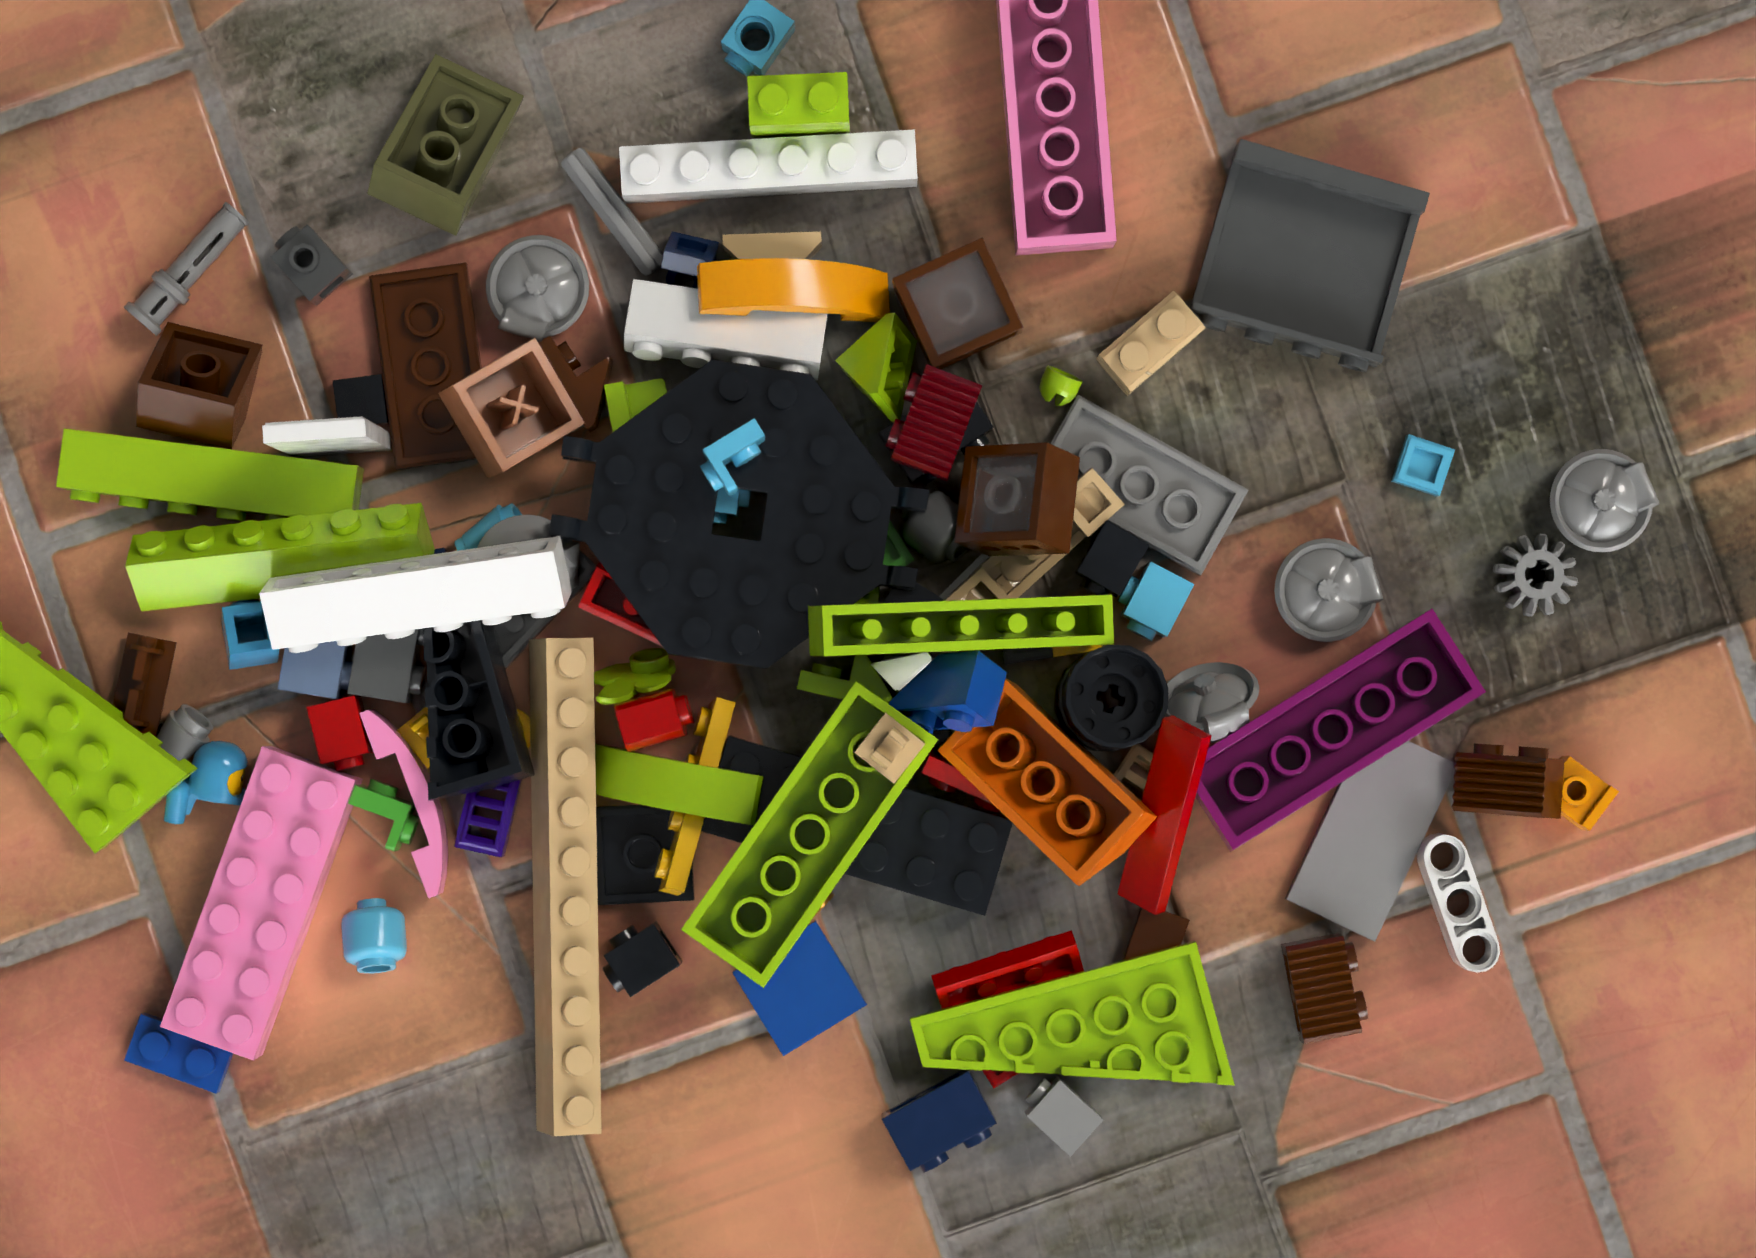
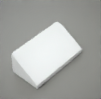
M921 652L874 662L871 665L895 691H900L933 660V656L929 652Z

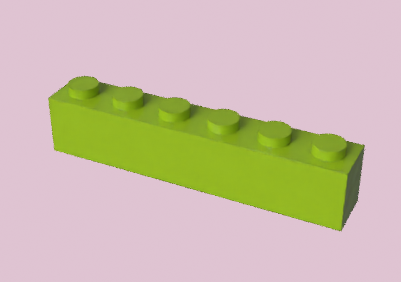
M64 428L56 487L71 490L70 500L99 503L100 494L119 496L118 506L148 509L149 500L167 502V512L197 516L198 507L217 509L216 518L243 522L246 519V513L265 515V520L288 518L299 514L307 516L334 513L344 509L359 510L364 468L358 465Z
M422 503L390 504L385 507L361 510L344 509L334 513L307 516L299 514L288 518L262 521L246 520L240 523L217 526L200 525L190 529L164 532L149 531L132 536L125 567L140 610L149 611L259 599V593L272 577L434 554L435 548Z
M1112 595L808 606L810 656L1114 644Z

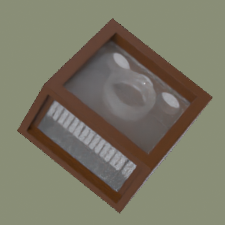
M983 237L892 278L894 291L928 365L942 370L1022 333L1024 327Z
M1048 442L966 446L954 543L987 556L1069 554L1080 457Z

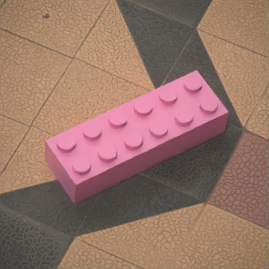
M996 0L1015 254L1017 256L1113 248L1117 239L1098 0Z
M273 746L261 747L160 1027L250 1060H255L263 1055L351 814L353 805L348 804L354 786L362 783V778L342 771H336L329 766L321 765L318 762Z

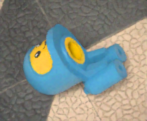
M211 741L203 744L195 752L192 764L198 769L166 796L164 821L172 824H183L186 815L191 813L196 799L213 803L241 805L246 791L243 788L245 768L248 766L245 752L239 746L226 741Z

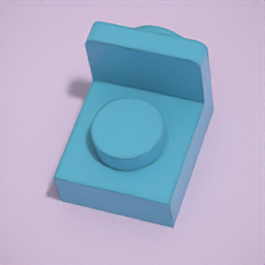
M755 418L703 449V455L707 462L700 465V468L714 491L723 487L729 497L738 492L737 485L724 465L732 461L735 467H739L761 453L758 445L765 441V434Z

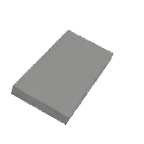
M1077 395L1051 442L1052 445L1080 457L1078 478L1092 467L1125 504L1107 521L1149 544V548L1199 576L1202 575L1249 491L1245 487L1080 395Z
M1407 741L1340 783L1285 899L1375 942L1454 776V766L1456 763Z

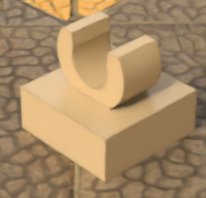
M885 712L854 753L892 783H895L925 743Z

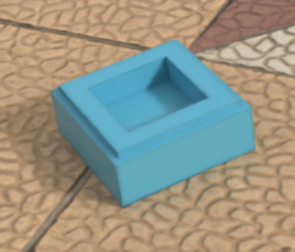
M1410 434L1406 435L1391 482L1437 497L1440 496L1455 449Z

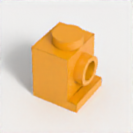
M1562 755L1560 759H1564L1561 816L1580 830L1590 831L1619 791L1605 783L1572 757ZM1573 781L1579 782L1583 788L1581 797L1576 800H1572L1567 794V787Z

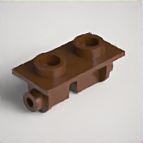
M128 632L113 706L122 711L124 720L142 734L150 732L157 737L177 642Z

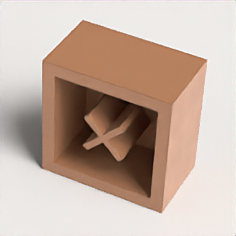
M536 338L518 346L438 393L487 478L508 470L585 424Z

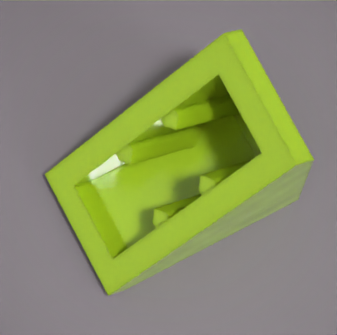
M894 312L885 314L835 361L854 385L891 422H894L895 419H901L904 405L903 398L908 386L917 340Z

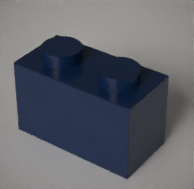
M960 1070L881 1114L883 1123L910 1171L919 1166L923 1172L934 1169L949 1159L946 1151L961 1143H964L967 1149L981 1143L992 1135L989 1128L997 1124L990 1107L969 1070Z

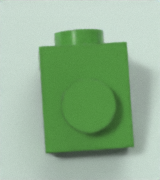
M370 779L368 786L363 784L355 785L348 804L394 820L385 848L395 852L400 850L402 843L410 845L420 820L419 817L413 815L415 810L414 803L396 797L399 788L375 779Z

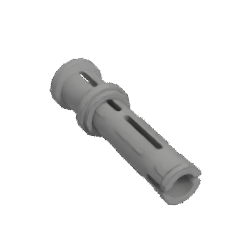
M225 202L221 210L192 240L166 271L162 269L159 272L155 271L151 276L153 282L134 303L128 302L124 308L157 336L162 331L160 325L178 304L185 305L189 301L188 297L191 295L188 292L189 288L250 222L229 203Z

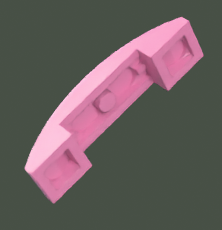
M376 710L361 712L359 714L376 760L396 754L429 842V846L415 850L411 854L428 898L439 895L444 891L447 877L448 840L440 800H428L430 774L409 744L399 734L398 729L387 718Z

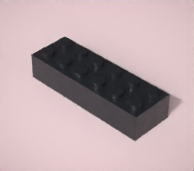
M730 735L728 736L719 768L763 776L756 824L802 756ZM904 788L844 874L985 916L1013 823L1008 818ZM705 817L701 831L742 843L754 825Z

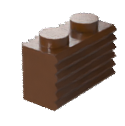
M1474 743V753H1456V764L1454 766L1456 773L1453 776L1455 792L1452 795L1454 800L1452 804L1453 811L1561 819L1564 759L1548 758L1549 748L1519 746L1518 756L1503 755L1504 745Z
M1335 933L1281 944L1299 1040L1306 1044L1362 1033L1360 1021L1367 1020L1368 1013L1362 990L1354 992L1351 972L1358 971V960L1353 942L1345 943L1344 936Z

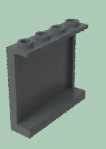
M1240 139L1235 147L1190 309L1208 329L1225 332L1227 325L1246 330L1244 338L1265 345H1272L1274 339L1293 344L1291 351L1296 354L1319 359L1321 352L1340 357L1338 365L1367 372L1368 366L1377 367L1383 361L1384 356L1381 355L1419 218L1425 212L1430 193Z

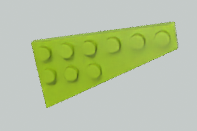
M0 622V731L96 854L111 844L198 768L185 758L179 761L161 748L163 744L161 740L150 732L142 734L124 720L122 711L62 668L57 671L40 658L41 651L29 642L24 644L18 642L3 630L2 622Z
M1195 941L910 1017L922 1067L1013 1071L1015 1073L1030 1074L1047 1073L1064 1076L1130 1080H1165L1181 1083L1199 1082L1235 1086Z

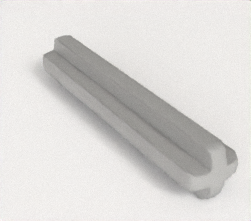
M578 148L568 154L561 162L562 168L640 272L647 276L661 268L663 253L586 150Z

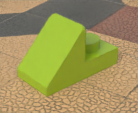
M855 655L849 681L840 679L842 669L813 663L811 672L801 670L797 685L798 690L843 700L857 681L889 704L893 699L879 674L871 665L872 663L867 655Z

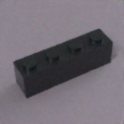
M482 620L464 622L462 627L448 632H435L433 627L423 628L424 661L427 663L425 707L428 708L429 737H426L427 758H429L430 762L428 800L433 801L488 790L534 776L535 772L493 625H484Z

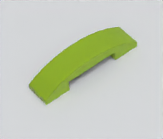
M595 743L596 795L680 813L755 825L763 776L709 767L635 751L627 752L626 749Z

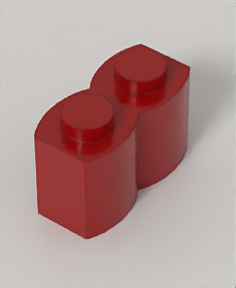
M675 688L614 705L627 752L687 736V725L695 723L687 695L678 696Z

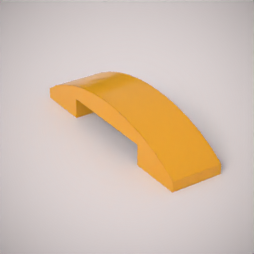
M788 258L723 260L699 263L697 266L699 314L747 316L752 310L840 314L842 321L878 322L885 314L890 313L888 273L864 266L832 261Z

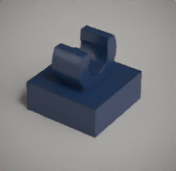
M672 231L664 249L661 264L662 269L668 270L666 283L674 285L678 273H684L693 276V288L698 289L697 266L699 263L716 261L719 242Z

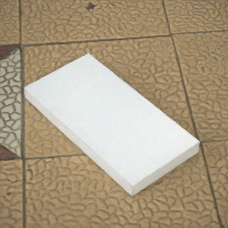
M363 416L270 422L262 425L263 443L293 457L392 451L391 434Z

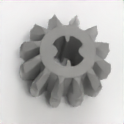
M1538 534L1533 546L1526 535L1519 536L1516 539L1519 553L1509 546L1503 547L1500 551L1510 564H1495L1493 566L1494 573L1507 575V581L1496 584L1494 589L1497 593L1506 592L1511 589L1513 593L1506 600L1505 606L1513 609L1523 600L1522 610L1524 616H1533L1537 604L1544 615L1553 614L1554 604L1552 598L1560 604H1567L1570 601L1568 594L1560 587L1562 585L1567 587L1576 586L1578 583L1576 577L1564 575V569L1575 566L1576 560L1575 558H1567L1561 561L1558 559L1565 549V544L1561 541L1553 544L1547 551L1548 538L1546 534ZM1536 563L1541 565L1538 571L1545 572V581L1536 583L1533 588L1529 585L1533 580H1526L1525 570L1535 567Z

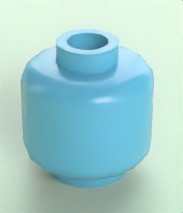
M371 898L358 901L357 909L343 916L341 930L344 959L348 963L357 966V972L382 973L396 969V962L403 959L407 952L404 914L396 908L387 907L385 899Z

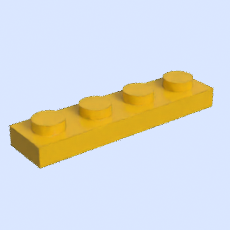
M716 697L710 702L709 708L701 706L693 731V735L700 737L696 755L688 754L685 762L709 767L719 766L736 702ZM671 811L668 830L675 831L670 850L664 848L661 850L656 865L655 877L662 879L659 891L676 896L685 892L705 817Z

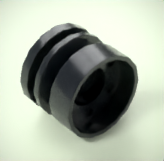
M1109 644L1079 656L1063 670L1055 688L1054 710L1060 725L1083 747L1092 751L1113 752L1145 741L1160 727L1162 718H1164L1168 709L1169 688L1162 669L1148 654L1129 645ZM1110 688L1111 697L1118 700V705L1104 712V704L1096 700V696Z

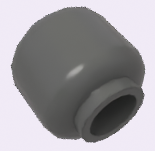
M934 491L929 494L925 513L904 510L902 519L906 522L902 533L906 544L935 564H942L947 560L951 562L958 561L969 549L954 543L959 503L944 492Z

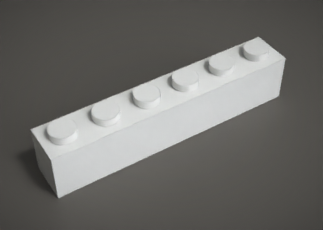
M915 129L619 147L621 191L625 204L917 187L918 180Z
M556 536L272 577L267 581L259 595L272 650L288 648L291 653H300L316 648L318 643L337 641L339 646H349L366 640V636L385 634L387 639H399L413 634L415 629L433 627L435 632H448L462 627L464 622L482 620L484 625H497L509 621L513 615L531 613L533 618H546L558 614L562 608L566 607L572 591L561 537Z

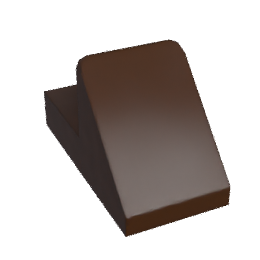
M548 336L540 341L539 345L585 422V428L592 432L599 426L606 396L604 385L609 383L613 360L609 356L577 376L574 370L579 368L581 364L567 342L564 341L557 346L553 338Z

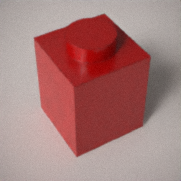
M353 695L307 707L321 765L334 762L336 771L364 765L363 755L374 753L359 714L365 711L360 695Z

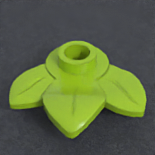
M650 648L632 654L629 657L630 663L615 664L595 671L594 684L604 687L596 696V701L604 705L619 704L630 700L638 692L649 694L664 688L671 681V675L676 671L675 661L669 658L665 649Z

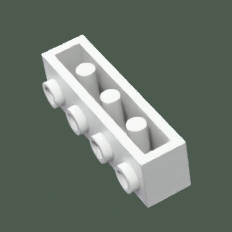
M633 279L624 331V351L632 352L635 357L647 361H657L662 357L679 359L683 364L690 367L701 368L713 359L811 374L815 380H818L828 314L752 310L747 316L699 314L697 288Z

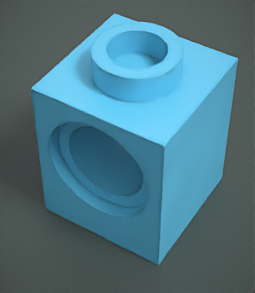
M749 0L721 40L722 50L727 53L724 60L745 76H749L752 71L759 76L765 75L795 32V21L765 0ZM761 29L769 35L770 39L765 48L759 51H751L744 47L742 38L749 30Z

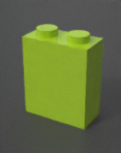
M847 72L747 76L749 128L752 139L850 133Z

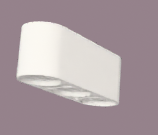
M1442 833L1430 834L1423 839L1416 856L1449 955L1453 962L1468 971L1476 973L1485 972L1491 969L1498 961L1500 946L1467 849L1454 836ZM1446 842L1453 850V860L1448 867L1438 870L1431 863V850L1435 845ZM1463 889L1469 896L1468 909L1461 915L1453 916L1447 909V898L1454 890ZM1479 935L1485 942V953L1476 962H1468L1463 955V945L1468 938Z

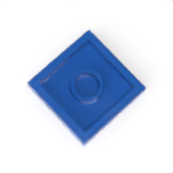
M816 920L806 927L764 988L739 970L735 969L732 972L783 1056L867 1005Z

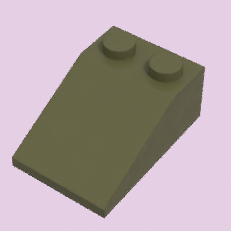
M435 54L374 163L367 194L456 236L483 186L524 96Z

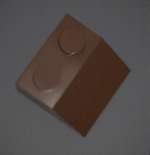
M167 322L138 381L136 427L232 450L246 419L263 345Z

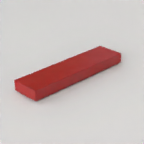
M1174 715L1162 718L1141 800L1157 818L1129 847L1117 893L1119 896L1153 915L1166 911L1212 736Z

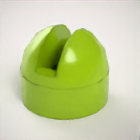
M1047 365L1040 382L1041 396L1046 402H1050L1055 396V405L1063 406L1075 398L1083 381L1068 372Z

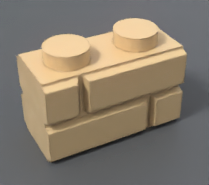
M1172 291L1103 350L1096 360L1128 396L1180 352L1182 348L1200 335L1206 327L1175 291Z

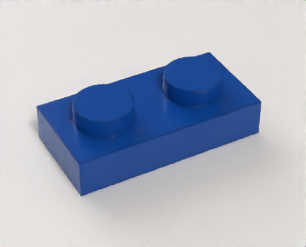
M145 1012L140 1015L124 1061L216 1094L220 1092L233 1053L160 1027L161 1018Z

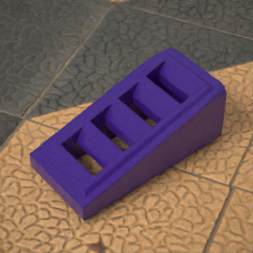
M522 779L492 788L507 792L505 801L479 796L480 791L466 794L454 847L496 857H504ZM476 806L502 811L501 819L495 820L474 815ZM472 825L496 830V839L471 835Z

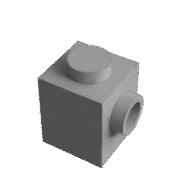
M1058 1075L1051 1083L1043 1078L1025 1098V1101L1030 1104L1024 1111L1026 1117L1070 1157L1104 1121L1102 1116Z

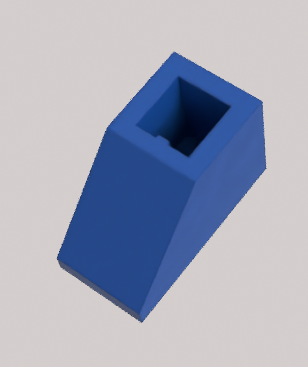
M979 650L939 654L889 702V705L930 734L935 730L951 729L958 732H969L973 727L994 726L1007 672Z

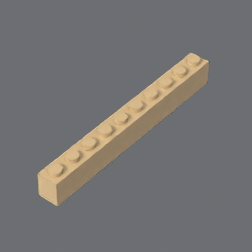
M593 638L529 639L531 762L535 775L531 776L536 1126L537 1131L551 1136L601 1134Z

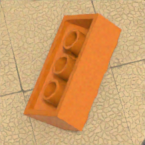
M1005 679L994 726L973 727L969 732L955 731L937 750L1078 886L1125 853L1157 818L1146 805L1018 684L1008 679Z

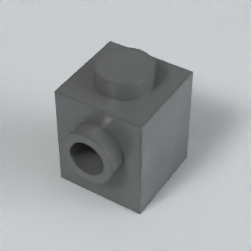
M308 224L301 230L297 226L291 228L275 243V247L278 250L271 258L304 296L316 306L353 275Z

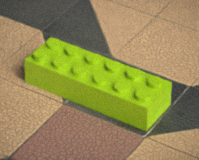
M856 681L681 930L764 988L939 739ZM885 712L925 743L895 783H892L854 753Z

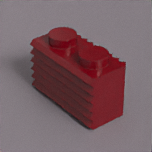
M927 364L923 375L913 372L903 400L912 403L906 420L904 422L895 419L886 443V447L894 449L891 460L947 481L982 385Z

